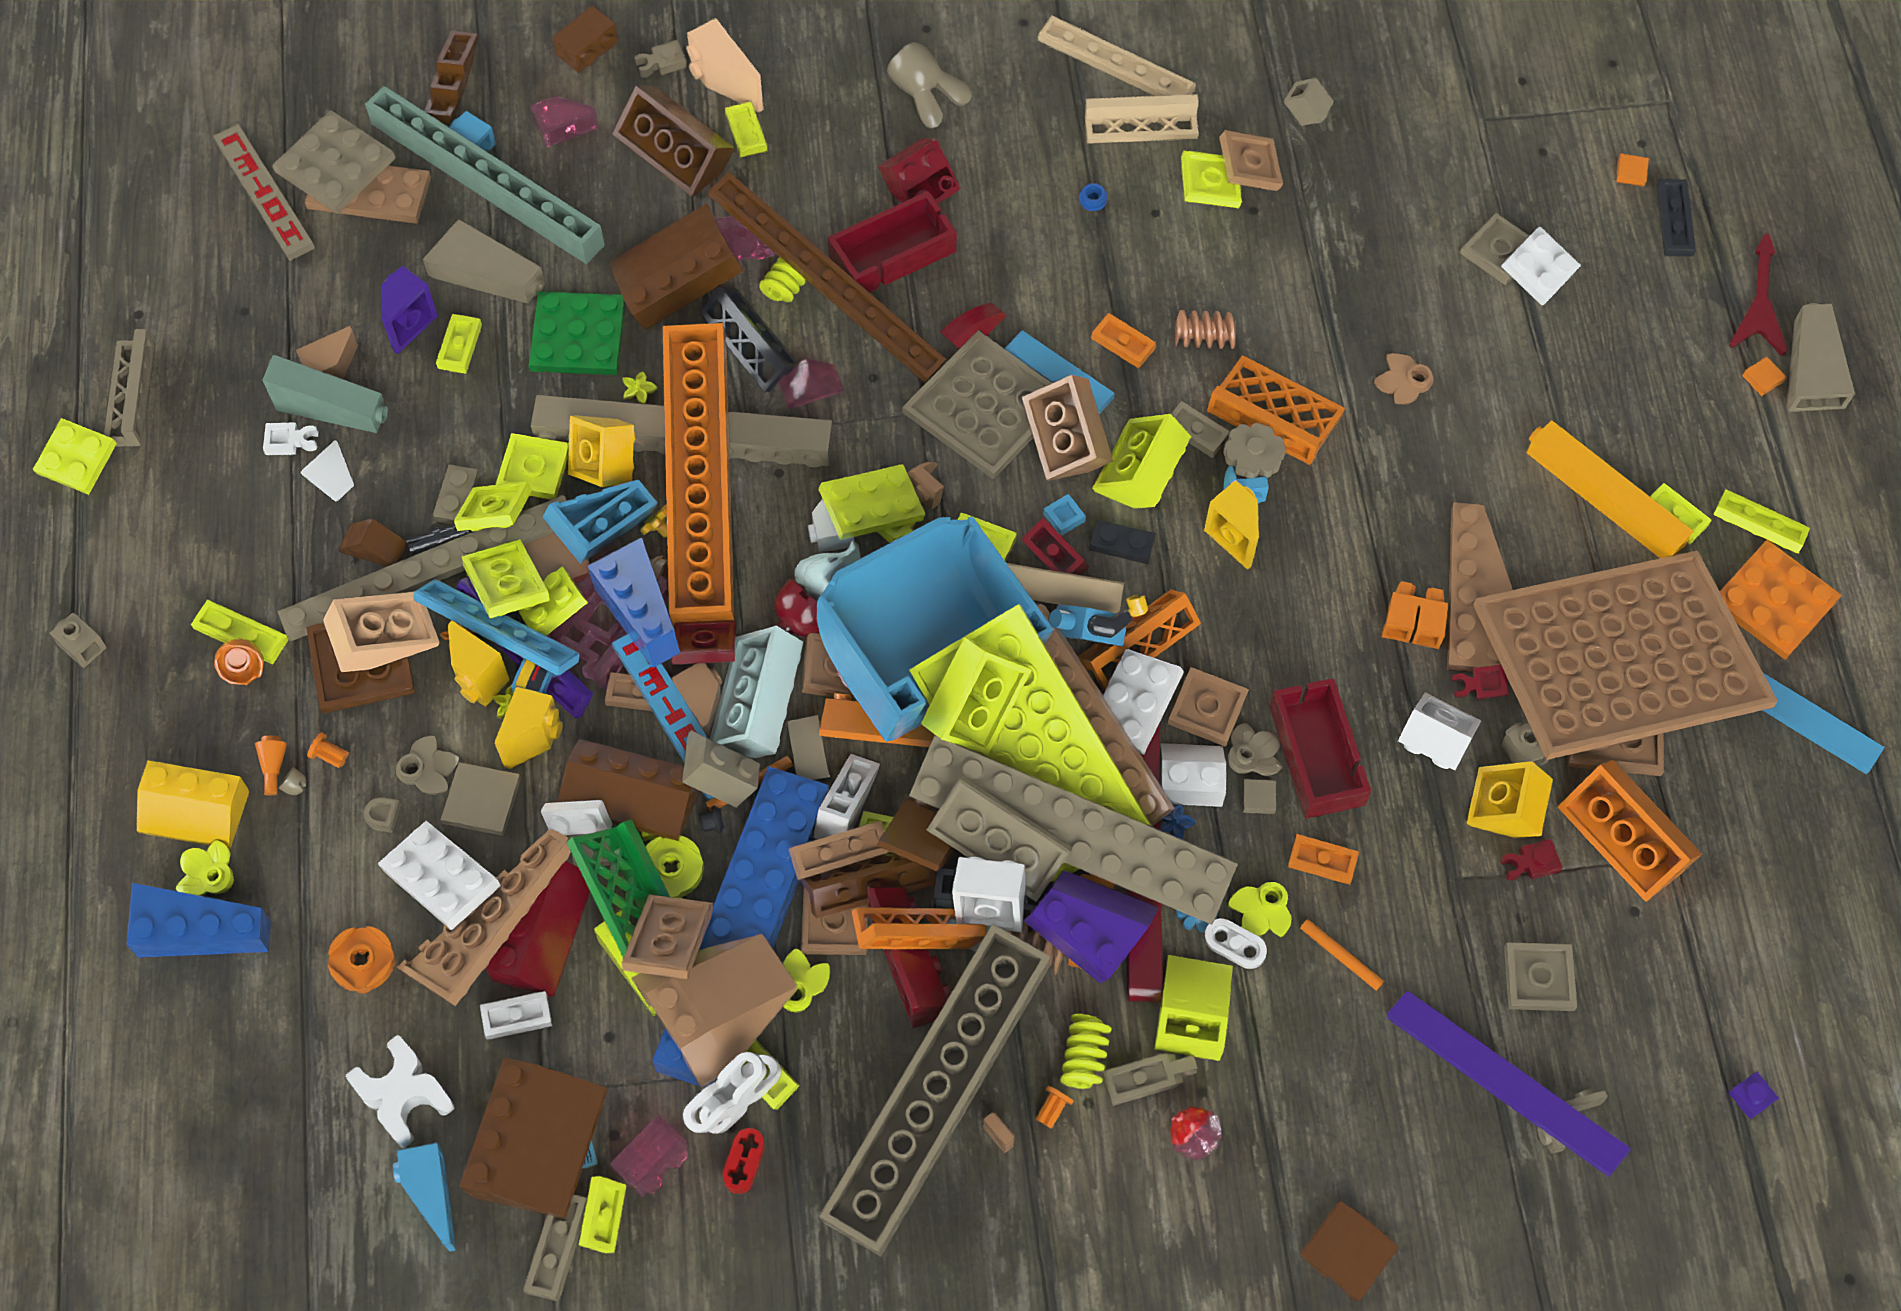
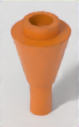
M263 736L261 741L255 743V747L264 775V794L277 795V775H279L287 743L281 741L279 736Z

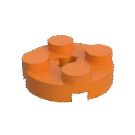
M366 926V928L356 929L353 927L346 929L333 940L329 947L328 968L330 974L341 987L349 991H356L359 994L368 993L383 984L392 973L393 967L396 964V956L390 940L382 931L374 927ZM368 952L370 954L367 957L368 962L366 964L354 965L357 962L354 957L357 953L364 955Z

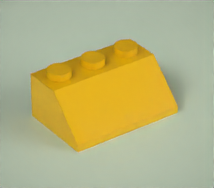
M148 760L138 787L137 832L204 845H211L215 840H219L228 849H231L249 789L240 776Z

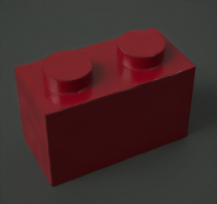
M1044 518L1021 539L1052 571L1082 575L1090 567Z

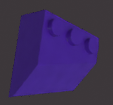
M1063 870L1024 922L1101 984L1112 976L1141 938L1159 907Z

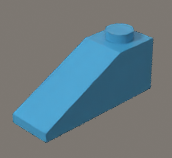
M438 1143L397 1151L398 1162L393 1163L396 1183H401L448 1251H456L444 1151Z

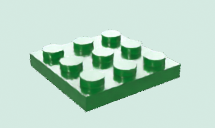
M538 291L529 358L530 372L618 375L626 306L623 296L616 294Z

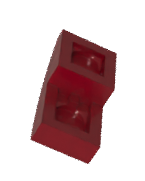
M991 302L963 313L942 329L940 333L956 348L960 349L978 330L987 336L1006 317V314Z

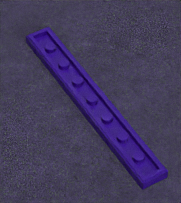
M1408 990L1387 1013L1388 1020L1609 1178L1629 1154L1630 1147Z

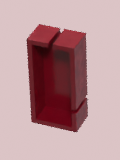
M929 191L828 237L829 258L869 293L879 289L880 282L884 286L955 253L957 247V232L945 214L941 215V208Z
M1334 678L1307 683L1302 697L1303 703H1299L1303 691L1301 685L1273 691L1269 708L1304 818L1308 819L1366 806L1372 791L1364 767L1359 766L1361 758Z

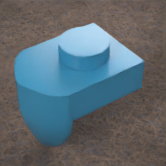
M1228 466L1224 478V489L1236 480L1242 486H1247L1253 491L1258 499V504L1265 502L1269 488L1267 477L1237 479L1233 466Z

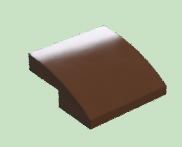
M1338 1201L1299 1255L1323 1277L1330 1278L1352 1300L1360 1301L1399 1247L1367 1219L1342 1201Z

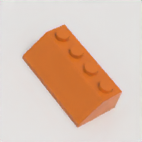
M834 693L833 699L826 698L819 736L920 747H930L934 736H936L925 726L921 725L896 740L886 742L859 702L852 701L853 695Z
M1614 760L1600 764L1557 806L1645 902L1681 875L1702 855L1694 844Z

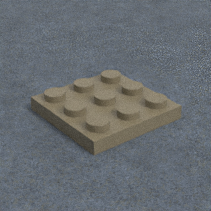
M330 110L272 166L277 174L339 214L395 159V155L392 150Z

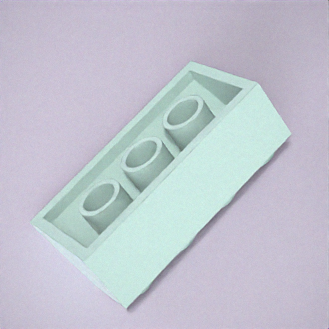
M778 626L736 637L735 662L729 663L710 736L711 740L746 757L759 758L776 754L780 744L783 722L787 715L790 694L794 687L797 666L801 659L800 653L803 641Z

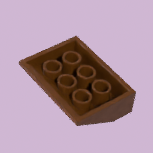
M707 203L609 262L629 310L645 330L744 271Z
M503 1058L459 1187L474 1199L566 1219L608 1089L604 1086L533 1063Z

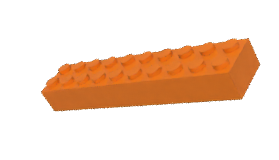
M723 323L663 326L669 615L673 625L674 623L734 620L726 334Z

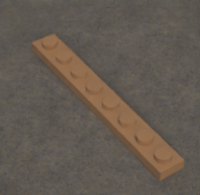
M1038 604L1037 607L1049 622V611L1045 605ZM1052 627L1054 631L1045 643L1047 650L1151 825L1154 826L1175 809L1062 631Z

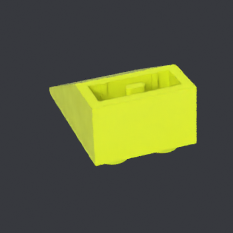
M1168 955L1154 1050L1220 1061L1225 1046L1233 966Z

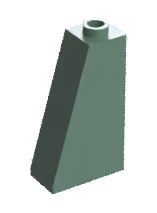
M275 355L272 356L263 377V382L276 411L377 433L380 424L386 421L388 407L385 405L381 393Z

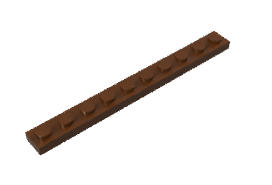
M728 172L709 190V196L922 381L927 383L942 368L946 359L734 175Z

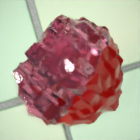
M1191 1106L1185 1111H1180L1172 1118L1170 1133L1173 1149L1181 1153L1185 1158L1190 1157L1196 1161L1204 1158L1211 1150L1214 1151L1219 1147L1217 1140L1222 1139L1221 1125L1219 1123V1116L1215 1115L1212 1110Z

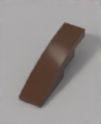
M450 31L436 61L437 72L430 85L431 97L424 112L443 124L451 125L460 106L472 67L478 34Z

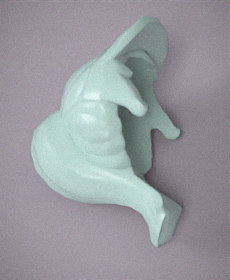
M851 541L850 547L845 552L820 553L801 560L795 568V581L805 586L809 596L817 602L834 574L844 566L860 559L859 545Z

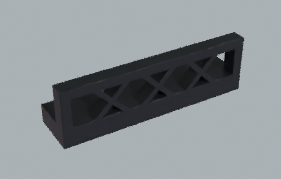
M719 286L701 308L700 313L709 324L723 323L726 345L765 392H771L784 375L796 377L801 371L802 367L737 288ZM718 302L723 306V319H717L711 312ZM730 323H737L739 326V339L731 337ZM747 343L755 345L756 359L748 358ZM763 363H769L775 370L768 380L763 376Z

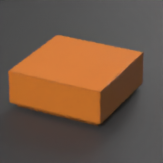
M1620 154L1616 182L1644 186L1647 181L1649 158Z
M1768 357L1746 369L1742 375L1761 396L1782 384L1786 379V376Z

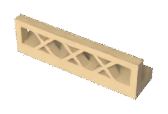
M1195 94L1086 99L1084 117L1087 143L1198 139L1199 133L1196 116L1198 96ZM1178 121H1190L1191 129L1180 130L1175 124ZM1151 122H1158L1164 127L1160 131H1152L1147 126ZM1130 123L1136 129L1133 132H1124L1119 127L1122 124ZM1103 124L1108 128L1105 133L1092 132V125Z

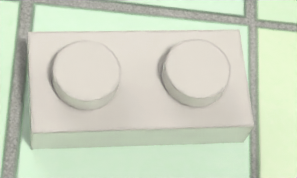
M602 800L545 803L541 810L548 829H553L563 835L589 834L609 829L613 825Z
M546 991L480 1005L484 1034L487 1040L552 1026Z

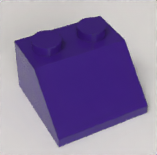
M403 266L394 273L389 274L381 285L382 321L393 352L397 355L438 317L428 284Z

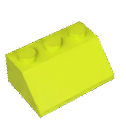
M1171 414L1129 419L1111 452L1113 462L1104 465L1092 489L1096 493L1134 509L1155 507L1160 501L1161 494L1168 481L1173 476L1174 469L1184 454L1191 435Z
M964 637L921 724L942 740L988 755L1032 669L986 645Z

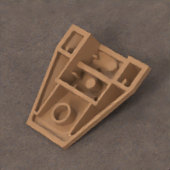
M763 934L699 950L688 980L638 973L631 978L648 1006H652L678 1046L685 1063L701 1088L717 1079L718 1075L738 1055L747 1051L798 989V986Z

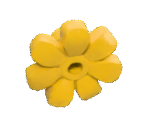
M667 504L654 516L651 515L645 521L646 524L640 529L642 534L645 535L650 531L657 530L663 538L667 537V523L665 522Z

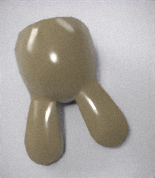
M913 42L905 46L896 54L888 66L889 78L901 90L914 98L920 120L928 128L937 127L943 118L942 110L931 93L934 88L939 89L958 106L967 104L971 99V91L966 83L942 71L933 54L922 43Z

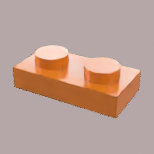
M1110 313L1094 329L1091 336L1092 340L1137 368L1142 366L1156 348L1155 341Z
M1297 834L1288 867L1350 885L1359 851Z

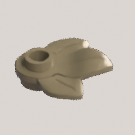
M1242 723L1233 730L1230 736L1232 747L1228 753L1229 765L1232 770L1239 774L1255 771L1263 776H1271L1281 771L1282 765L1273 757L1280 747V739L1276 734L1269 731H1260L1255 734L1248 723Z
M427 736L413 743L410 753L398 761L396 774L402 783L416 785L422 793L429 795L442 794L449 789L444 777L454 772L460 759L453 753L437 750L435 736ZM411 767L418 768L414 774L407 773Z

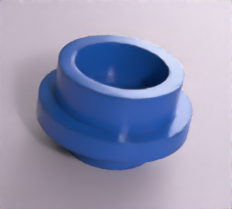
M1088 184L1079 194V203L1086 210L1098 211L1106 205L1107 193L1099 184Z

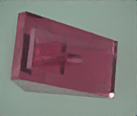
M807 358L800 362L779 382L788 409L844 392V387L834 365Z

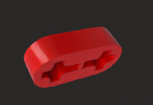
M746 1128L737 1133L723 1170L724 1184L730 1192L735 1194L745 1193L751 1188L764 1154L765 1143L763 1136L753 1128ZM752 1137L758 1148H751L748 1157L745 1158L743 1157L745 1150L741 1142H748L749 1138ZM740 1164H744L743 1173L747 1179L746 1181L740 1180L738 1185H734L730 1174H736Z

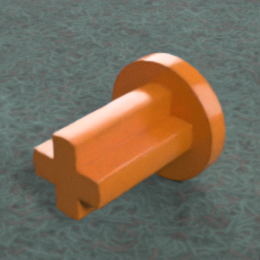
M319 733L312 742L307 757L312 760L319 757L338 768L342 767L349 756V752L327 741L326 734Z
M1047 1086L1046 1091L1050 1094L1036 1120L1052 1129L1065 1104L1072 1105L1074 1100L1055 1088Z

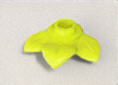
M215 840L207 851L199 848H191L184 851L181 855L180 864L183 872L187 875L177 884L176 890L198 896H203L208 892L211 894L227 892L234 882L233 872L228 866L231 855L228 847L221 841Z
M1267 882L1259 888L1244 887L1238 890L1229 901L1228 906L1231 909L1244 914L1242 917V928L1258 937L1265 934L1269 929L1276 935L1283 937L1291 925V914L1286 907L1288 894L1285 888L1278 883ZM1273 895L1276 897L1277 902L1269 903L1265 897Z
M796 948L783 962L784 967L798 986L795 992L802 995L800 1000L792 1001L789 999L783 1006L791 1012H800L806 1009L811 1003L812 996L825 990L830 978L829 964L824 963L811 967L805 955Z

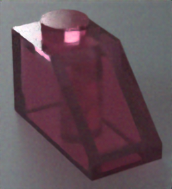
M558 96L530 105L534 123L546 147L598 129L596 113L591 106Z

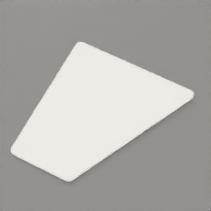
M333 441L301 471L305 478L334 501L341 499L354 486L337 441Z

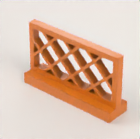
M1242 355L1220 386L1217 385L1212 392L1207 412L1236 427L1245 424L1251 428L1254 423H1261L1264 426L1273 428V436H1279L1284 440L1287 454L1311 465L1316 458L1317 452L1344 414L1346 408ZM1244 367L1254 372L1256 377L1243 379L1240 371ZM1266 383H1275L1280 386L1281 390L1269 392ZM1259 384L1262 393H1248L1246 386ZM1239 387L1242 396H1237L1227 389ZM1300 396L1306 399L1307 404L1294 405L1292 397ZM1285 398L1288 406L1275 408L1272 399ZM1265 400L1268 409H1262L1252 402ZM1326 409L1333 413L1334 416L1321 419L1317 410ZM1310 411L1314 420L1301 421L1298 413ZM1291 414L1294 422L1289 423L1278 417V415ZM1317 427L1320 436L1316 437L1304 429Z

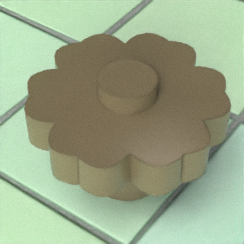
M1254 423L1251 428L1241 424L1236 429L1230 431L1228 441L1225 443L1223 453L1226 464L1236 466L1235 472L1239 476L1256 478L1260 475L1261 477L1269 478L1272 474L1279 471L1281 461L1284 459L1286 453L1284 440L1279 436H1273V428L1264 426L1261 423Z

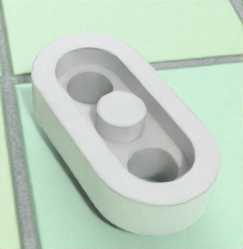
M1216 919L1213 925L1208 924L1205 930V942L1211 950L1247 969L1257 968L1264 962L1267 948L1260 937L1227 919ZM1224 932L1227 935V940L1218 942L1215 939V934ZM1251 947L1256 951V955L1253 958H1248L1244 955L1243 951Z

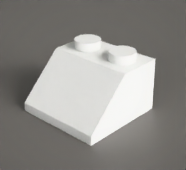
M1425 692L1414 708L1398 741L1404 744L1408 751L1414 754L1422 753L1432 758L1433 763L1445 769L1450 767L1455 770L1481 720Z
M1160 743V786L1172 804L1222 807L1226 795V760L1223 746Z
M959 857L952 890L956 924H985V927L988 929L994 924L1006 931L1022 932L1026 887L1025 864H1018L1010 860L999 862L984 860L980 857Z

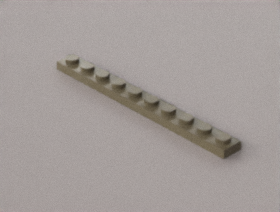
M562 495L521 512L514 525L507 528L491 527L471 532L277 611L289 641L291 642L306 636L307 626L324 623L323 619L333 599L414 592L434 579L440 581L465 571L462 556L516 540H521L523 545L555 533L542 516L550 503L566 501L565 496Z

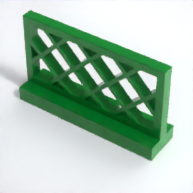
M632 820L624 821L614 828L573 837L566 842L622 957H624L629 945L625 936L626 932L633 935L636 926L628 922L630 914L639 920L649 895L670 897ZM604 841H606V843H607L609 849H607V848H605V847L603 846V845H604ZM581 845H585L594 851L593 858L585 854ZM601 856L612 863L610 870L600 864ZM619 869H620V871H621V873H622L624 879L621 878L620 876H618V871H619ZM597 874L608 880L607 888L599 883ZM615 885L626 891L625 899L614 893ZM633 898L638 908L632 904ZM611 903L622 909L621 917L614 913Z

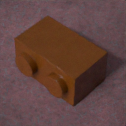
M594 6L588 8L552 37L556 56L577 73L585 67L592 65L600 55L612 49L615 43L618 42L615 23Z

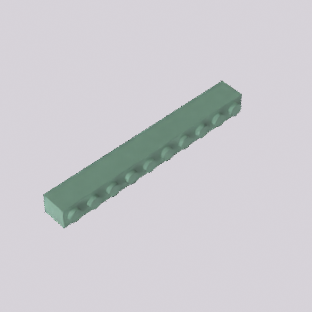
M383 86L365 103L373 126L583 263L587 264L605 246L601 225L387 87Z

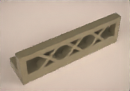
M135 329L133 340L117 341L104 430L105 436L117 442L116 446H141L154 352V343L147 329ZM125 350H132L130 363L123 359ZM128 374L127 388H124L120 384V380ZM125 399L124 411L121 414L117 410V405ZM122 424L121 432L124 437H113V431Z

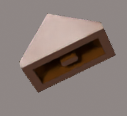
M372 518L351 524L338 550L340 553L388 567L399 562L407 542Z

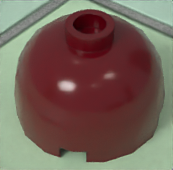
M790 578L780 589L774 602L775 613L780 619L777 625L789 634L793 635L795 633L802 638H806L810 633L820 634L817 622V602Z

